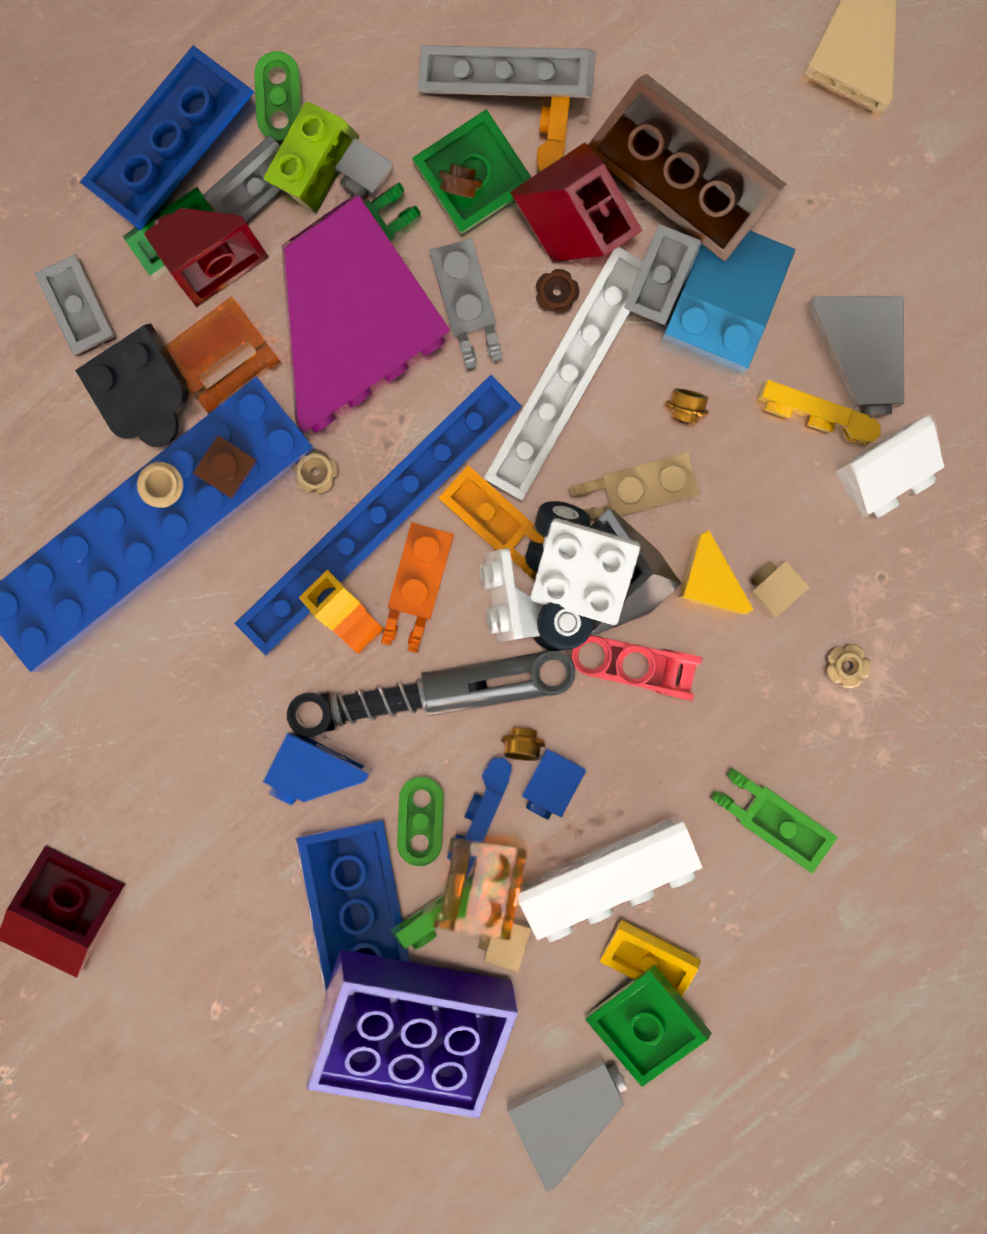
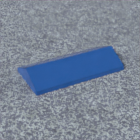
M193 45L82 178L80 183L140 231L255 92Z
M383 820L333 828L296 837L297 851L325 996L340 949L410 962L408 949L401 947L390 932L392 928L402 922Z

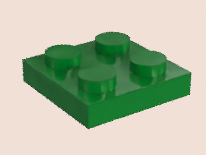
M487 109L412 157L413 163L461 235L514 201L510 192L532 178ZM451 163L474 168L477 170L475 177L483 180L482 188H477L475 198L445 192L440 189L442 179L438 177L439 171H449Z
M655 965L648 968L590 1011L585 1018L587 1023L641 1087H644L705 1043L712 1034Z

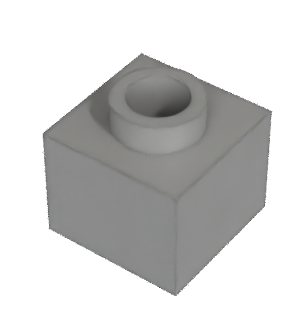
M354 138L335 167L337 175L342 178L339 185L352 195H359L361 199L365 193L375 199L394 168L391 161Z

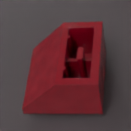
M586 142L510 192L552 262L605 256L643 231L605 164Z

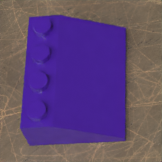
M340 949L327 986L307 1080V1090L479 1119L518 1015L512 981Z

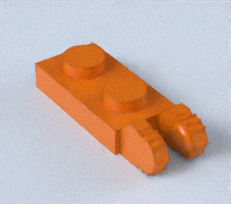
M411 522L387 607L390 609L382 636V644L391 646L397 634L400 612L417 616L414 629L410 632L407 644L409 645L408 651L418 653L427 619L431 620L454 538L453 533Z

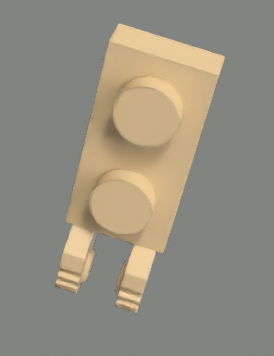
M689 452L603 474L601 479L569 487L571 497H583L592 494L594 491L606 490L609 501L608 506L584 509L591 521L598 519L609 508L620 516L700 495Z

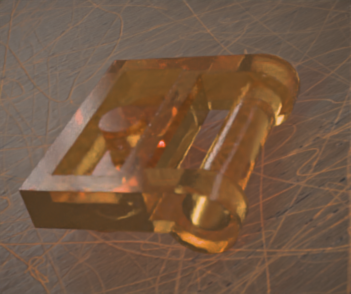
M232 296L165 345L185 379L188 388L208 414L219 406L218 403L267 366L271 370L281 362ZM250 342L256 353L207 389L200 378Z
M451 838L448 852L452 853L443 903L441 913L435 915L433 928L510 941L527 850L512 846ZM476 857L465 918H459L458 914L469 858Z

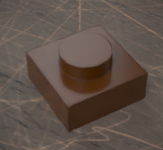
M218 435L193 474L233 499L257 463V460Z

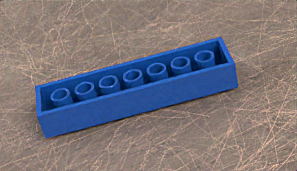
M255 376L0 580V635L30 672L40 671L294 468V465L304 456L316 449L261 380ZM218 435L257 460V463L233 499L193 474ZM155 462H165L174 466L180 472L183 479V491L180 498L174 504L164 508H157L147 504L140 497L137 489V481L141 471L149 464Z

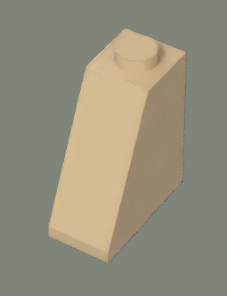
M840 0L804 74L884 113L893 99L897 0Z

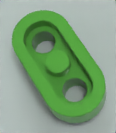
M273 51L263 55L255 66L256 119L259 130L265 138L270 135L277 143L282 144L302 108L301 81L296 61L287 53ZM273 71H284L286 73L285 81L281 84L272 83L270 75ZM278 114H284L288 117V124L281 129L275 128L272 125L273 118Z
M417 776L408 780L402 787L399 795L397 848L402 859L413 866L431 864L437 859L442 848L444 793L439 783L427 776ZM418 790L427 791L431 798L430 803L426 806L416 805L413 800L414 793ZM421 834L428 839L429 845L425 850L418 851L413 848L411 840L415 835Z

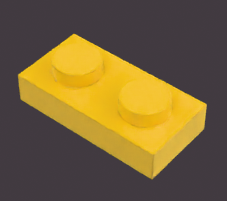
M621 920L603 951L600 962L632 979H635L648 968L655 965L681 997H683L699 970L701 960Z

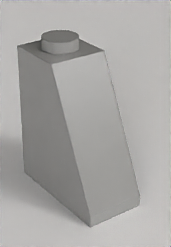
M813 296L809 301V312L853 407L865 408V414L869 416L892 415V407H900L904 404V296Z
M604 1058L598 1059L507 1104V1112L546 1192L557 1187L624 1106L621 1092L627 1090L626 1084L617 1066L614 1065L608 1068Z

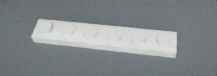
M620 247L613 250L483 479L523 501L630 313L624 306L643 263L642 259Z

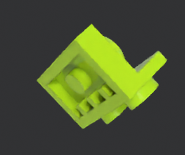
M305 102L265 173L264 179L269 184L287 192L302 206L316 213L337 176L335 167L354 138L357 139L359 134L341 117L311 102Z

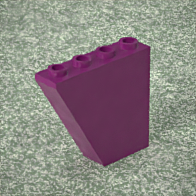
M353 194L281 245L295 422L302 433H305L310 428L314 433L324 429L336 419L333 412L346 403L350 407L358 405L373 393L370 386L383 377L387 382L397 378L409 368L406 361L419 352L423 356H427L446 342L443 336L451 331L359 195Z

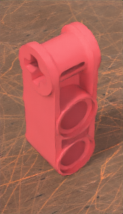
M589 636L581 646L571 649V660L574 667L587 676L651 689L655 693L690 701L694 700L695 694L691 692L696 666L702 664L703 657L663 649V651L599 636ZM589 642L598 644L604 652L602 663L595 668L584 667L578 658L580 648ZM632 652L641 653L647 661L645 673L637 678L628 677L622 668L624 658ZM681 664L682 667L680 671L678 684L675 685L679 665Z

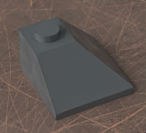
M609 508L590 526L592 529L636 541L641 545L618 623L611 625L593 619L591 633L596 635L651 613L682 583L661 553L614 510Z

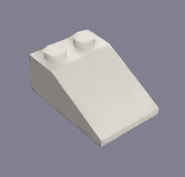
M930 415L921 418L834 471L862 516L874 512L875 516L879 518L900 505L896 498L900 494L911 488L916 495L938 481L934 473L944 468L935 423Z

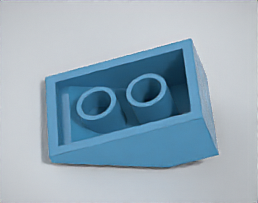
M750 230L724 262L702 244L662 339L744 373L750 366L796 249Z

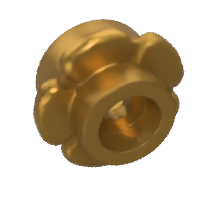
M675 388L671 401H666V406L673 409L672 417L681 421L698 423L699 416L705 417L709 413L708 409H706L708 396L692 390Z
M512 728L511 735H505L501 738V742L505 744L504 756L521 761L539 760L540 749L545 747V742L537 738L538 732L536 730L528 728Z

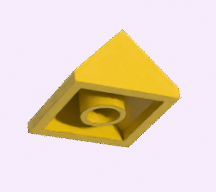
M708 530L697 535L694 538L678 598L735 614H747L753 611L752 605L711 532Z

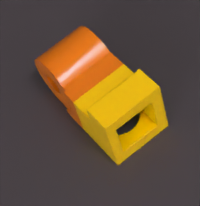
M328 569L299 597L321 623L329 627L358 654L384 630L381 624L366 610L360 601ZM328 588H336V589L318 606V597H319V595H320L325 589H328Z

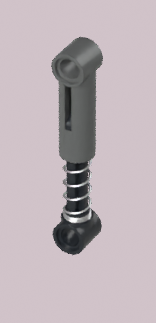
M548 650L421 672V678H417L416 683L402 685L398 681L396 686L381 688L377 685L375 690L363 692L357 688L355 693L341 695L339 692L332 694L329 691L306 692L296 696L290 702L287 709V721L290 728L296 734L303 737H314L323 732L334 731L336 727H342L347 721L354 725L359 719L370 718V720L375 721L377 716L388 714L394 718L397 713L405 711L415 714L417 709H423L424 712H428V716H435L559 695L566 692L572 686L575 679V667L572 660L566 654ZM558 660L564 665L565 677L560 684L548 685L541 680L540 669L546 661ZM524 673H530L531 676L530 681L487 688L486 680ZM304 702H314L321 707L323 712L322 720L317 726L308 727L300 721L298 712Z

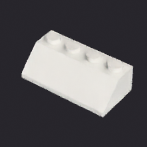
M676 815L515 886V891L536 939L539 940L547 937L550 943L573 933L571 925L584 919H588L589 924H594L614 914L612 907L629 901L630 906H635L655 896L653 889L668 882L671 888H676L694 880L696 876L693 871L702 868L684 821Z

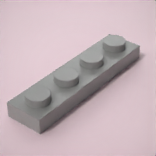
M422 45L418 91L430 94L592 98L596 52L591 49Z

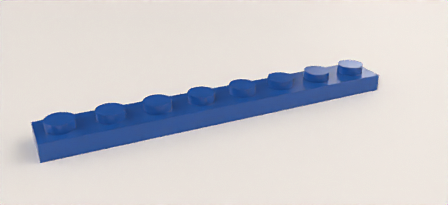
M491 374L234 624L267 656L311 613L299 597L327 569L342 583L522 408V405ZM336 588L325 589L318 597V605Z

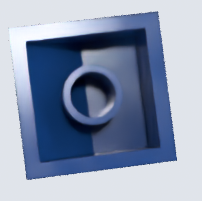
M292 730L286 734L263 783L271 786L269 791L271 796L293 805L297 800L304 803L364 783L369 778L373 769L310 737L298 735Z

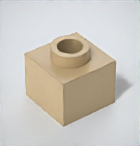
M769 561L751 578L756 585L749 592L773 618H777L807 591L810 586L787 561H781L777 566L772 561Z
M496 914L494 924L485 922L478 948L486 950L484 962L519 972L531 931L530 924Z

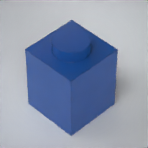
M546 747L521 793L523 798L529 800L525 808L547 820L550 819L552 813L562 818L587 769Z

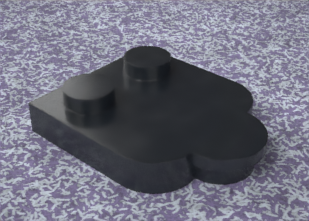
M152 323L144 324L75 370L108 427L118 437L124 439L139 437L142 442L152 447L167 445L176 437L179 427L176 413L180 412L187 404L189 389Z

